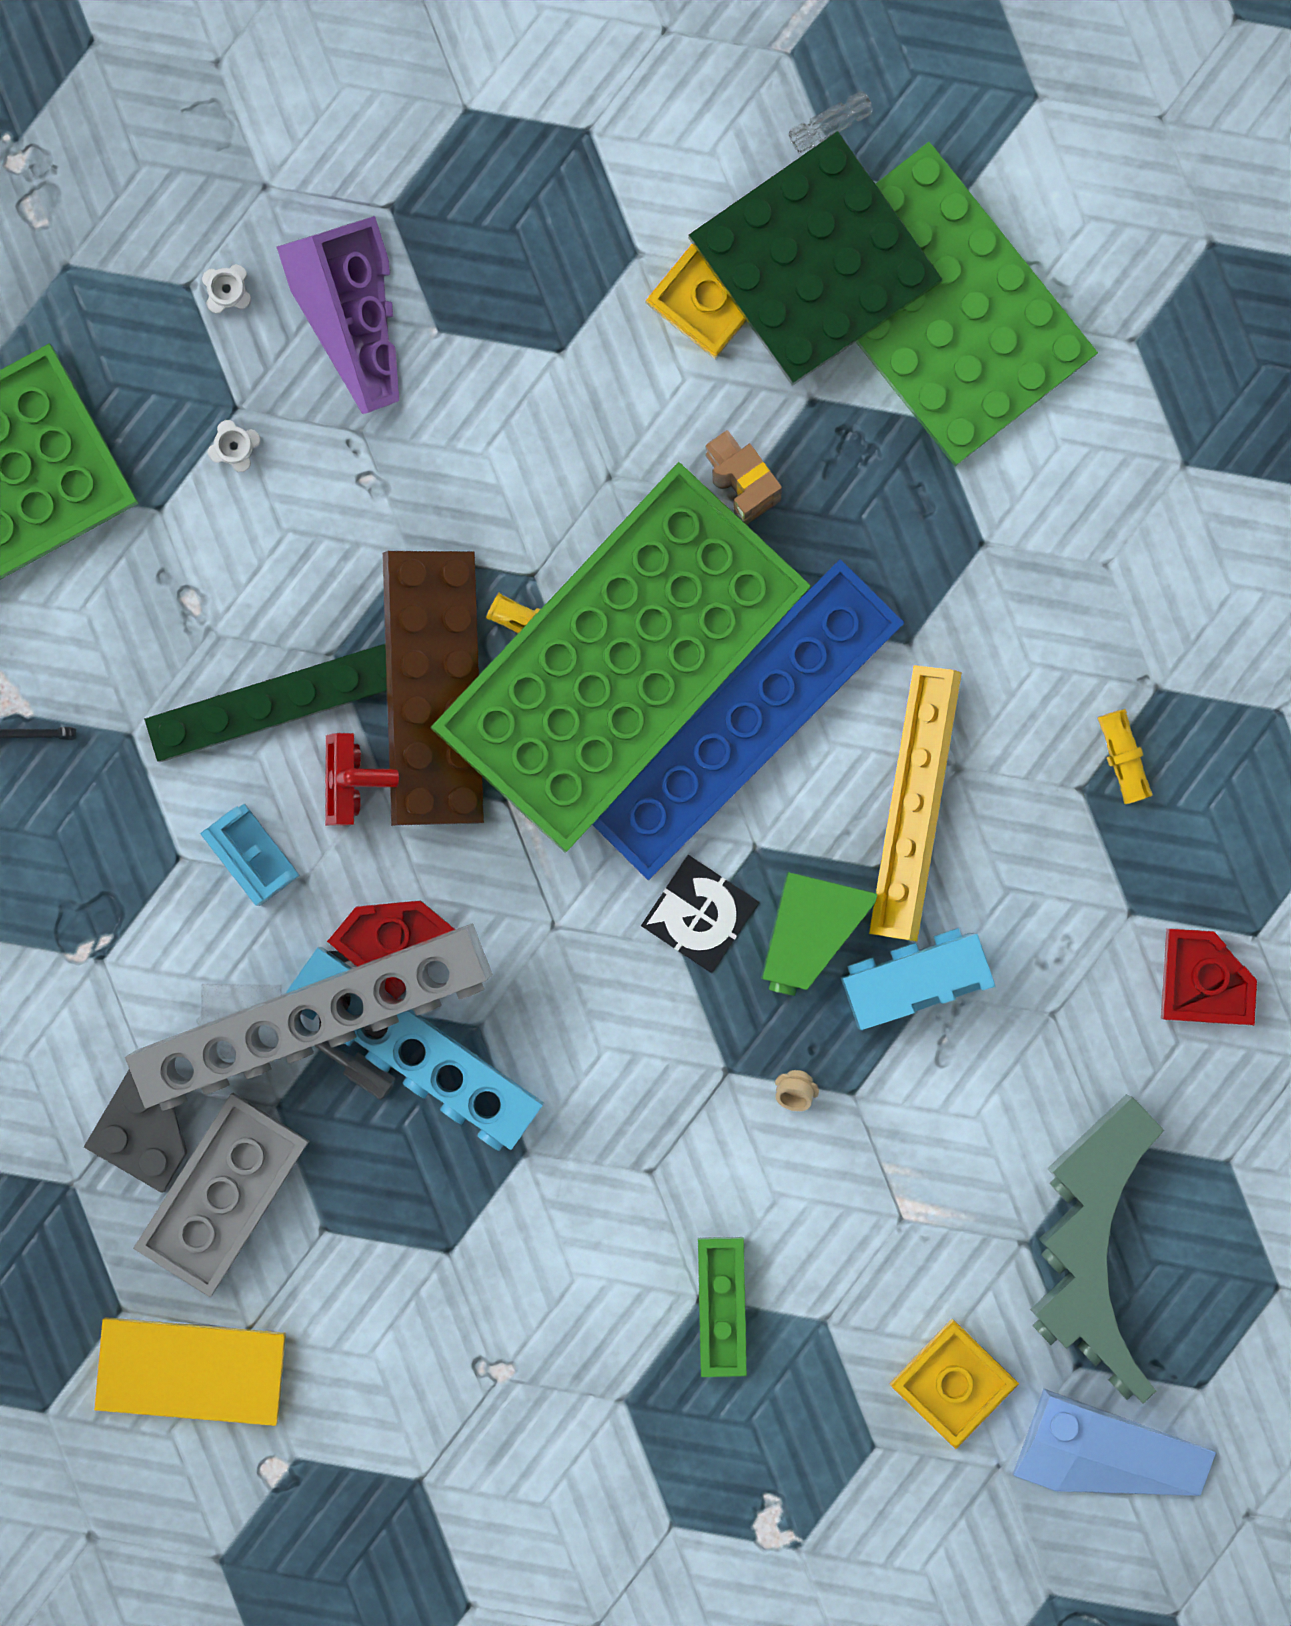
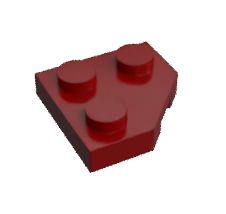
M421 900L356 906L327 942L358 967L456 929ZM389 977L385 982L386 991L395 999H399L406 990L404 982L397 977Z
M1166 928L1161 1019L1254 1026L1257 979L1239 962L1215 931Z

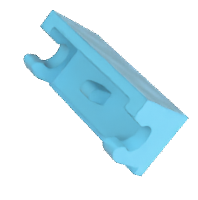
M242 804L240 807L236 806L200 833L255 906L263 905L300 876L246 804Z

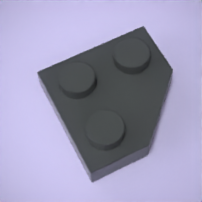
M130 1069L84 1145L85 1149L161 1193L165 1192L187 1154L184 1137L181 1135L175 1112L176 1107L162 1111L160 1105L156 1104L145 1109Z

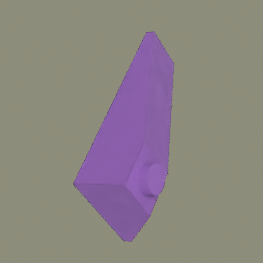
M375 216L277 246L290 291L361 413L366 414L398 402L396 349L389 342L387 318L393 317L392 302L386 301L384 276L390 275L389 259Z

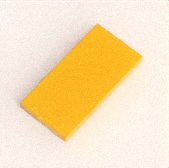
M105 1317L102 1319L94 1410L277 1426L286 1332Z

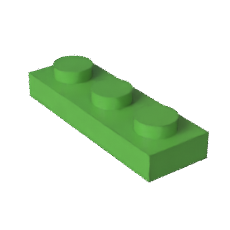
M698 1238L701 1377L747 1376L744 1238Z

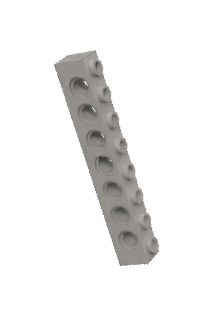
M472 923L137 1049L127 1055L125 1059L145 1109L159 1104L161 1110L164 1111L188 1101L185 1095L188 1092L201 1088L203 1094L207 1095L229 1086L227 1078L243 1072L246 1079L253 1078L271 1070L272 1068L269 1063L271 1061L286 1056L288 1063H292L314 1054L312 1046L327 1040L330 1047L351 1041L356 1038L354 1030L371 1024L373 1032L389 1027L399 1022L397 1014L414 1009L416 1016L442 1006L439 998L455 992L458 999L477 994L485 990L482 982L487 981L493 974ZM440 961L447 966L450 973L447 983H436L429 977V962ZM397 977L404 982L407 989L404 999H394L388 995L385 989L387 978ZM346 993H353L361 998L364 1005L361 1015H352L345 1010L343 997ZM310 1009L319 1015L321 1027L318 1031H310L303 1026L301 1022L302 1010ZM261 1025H268L275 1029L278 1034V1044L276 1047H269L261 1042L258 1034ZM219 1041L228 1042L234 1047L236 1052L234 1062L228 1063L220 1059L216 1049ZM177 1057L186 1058L191 1062L194 1070L192 1078H184L177 1073L175 1069Z

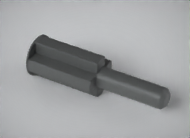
M328 1040L314 1045L346 1068L343 1075L380 1101L393 1088L396 1078L375 1066L361 1053L357 1052L355 1057H353L339 1046L330 1047Z

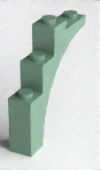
M1126 1094L1047 1168L1055 1177L1049 1183L1067 1203L1074 1198L1078 1203L1039 1238L1047 1248L1041 1255L1059 1274L1065 1269L1070 1273L1030 1310L1038 1318L1032 1326L1050 1345L1059 1340L1067 1349L1081 1337L1083 1341L1077 1347L1095 1366L1103 1361L1112 1370L1114 1375L1108 1380L1123 1397L1128 1400L1134 1394L1144 1404L1156 1390L1135 1364L1118 1330L1109 1297L1107 1252L1111 1222L1123 1187L1142 1155L1164 1130L1132 1096Z

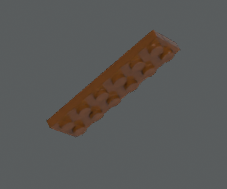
M475 551L383 552L390 769H397L399 773L398 787H390L391 826L484 823L482 776L431 729V726L479 676Z

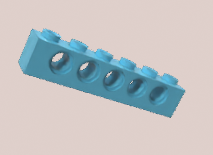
M317 947L286 993L350 970L352 967L323 947ZM349 993L351 1002L346 1011L352 1015H361L364 1009L363 1001L358 995ZM304 1009L301 1014L311 1020L318 1015L310 1009ZM411 1009L397 1014L399 1022L389 1026L387 1033L382 1038L370 1037L364 1027L354 1030L356 1034L355 1039L344 1043L351 1046L356 1041L369 1050L365 1056L367 1060L385 1072H388L391 1067L406 1076L403 1085L424 1099L428 1093L444 1103L440 1110L445 1115L461 1125L466 1119L481 1129L477 1136L498 1151L501 1150L503 1145L510 1150L513 1149L544 1104L543 1101L420 1015L416 1016L415 1012ZM407 1039H417L423 1043L426 1055L421 1063L410 1064L403 1059L401 1047ZM453 1065L461 1070L463 1083L459 1089L447 1090L440 1085L438 1073L443 1066ZM490 1091L499 1097L501 1108L496 1115L484 1116L477 1111L475 1100L479 1093Z

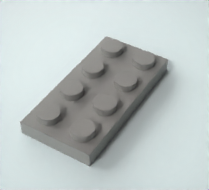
M231 1093L133 1249L211 1297L308 1145L309 1140L240 1096Z

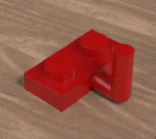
M354 733L326 735L325 826L354 825V816L359 815L361 806L360 792L358 789H354V787H398L399 773L397 769H359L361 751L359 744H354Z

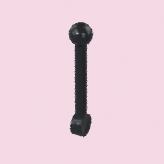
M76 728L0 729V738H59L62 740L76 739Z

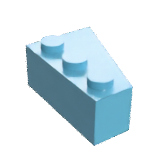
M956 928L933 936L936 943L933 946L919 950L917 944L912 943L890 951L893 959L876 965L872 957L847 966L850 974L840 978L858 1029L864 1030L913 1014L918 1010L939 1003L944 1004L956 1000V997L979 989L983 991L996 987L978 934L967 933L962 935L960 929Z

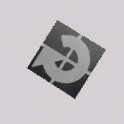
M687 855L641 924V927L710 973H713L759 904V901L690 855Z

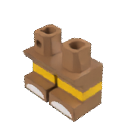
M726 430L705 445V449L708 451L706 457L714 467L712 469L713 484L721 489L732 486L738 495L734 499V514L746 525L781 501L782 486L750 443L741 449L730 432Z

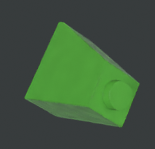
M787 872L761 976L762 979L770 981L768 990L795 996L797 988L807 990L875 904L877 894Z

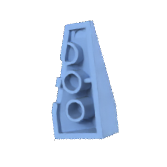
M1043 1389L1013 1475L1060 1492L1201 1496L1216 1452Z

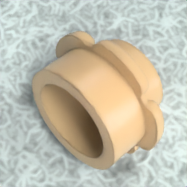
M792 1070L787 1074L779 1075L775 1080V1085L777 1086L776 1100L782 1107L788 1110L805 1111L810 1108L813 1098L818 1097L819 1088L817 1084L813 1083L812 1077L806 1072Z

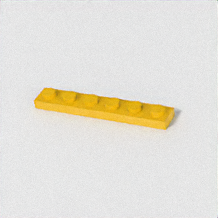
M913 665L878 876L877 898L873 907L869 934L918 941L962 672L952 669Z

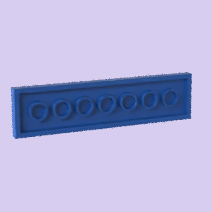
M839 559L781 618L592 825L649 881L905 622Z

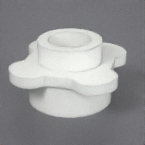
M235 264L230 269H208L203 274L202 281L207 286L209 294L206 305L211 312L221 313L224 308L236 306L239 309H245L249 306L251 296L246 292L244 283L247 272L242 266ZM225 285L231 287L229 293L223 292L222 289Z
M231 420L222 421L217 427L218 433L215 437L214 445H211L208 449V456L215 463L223 461L232 465L235 471L244 472L251 466L249 458L253 448L259 446L260 436L253 429L245 431L235 426V423ZM232 442L238 443V448L236 450L230 449V444Z

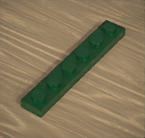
M378 645L144 718L157 762L167 761L387 692L386 645Z

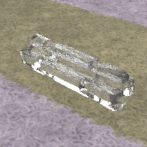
M859 91L848 97L847 103L839 102L810 118L809 124L806 125L803 122L792 128L788 134L792 146L798 153H803L814 147L815 141L819 140L821 143L835 132H841L852 126L853 120L859 122L870 116L873 112V106L869 97L864 91Z

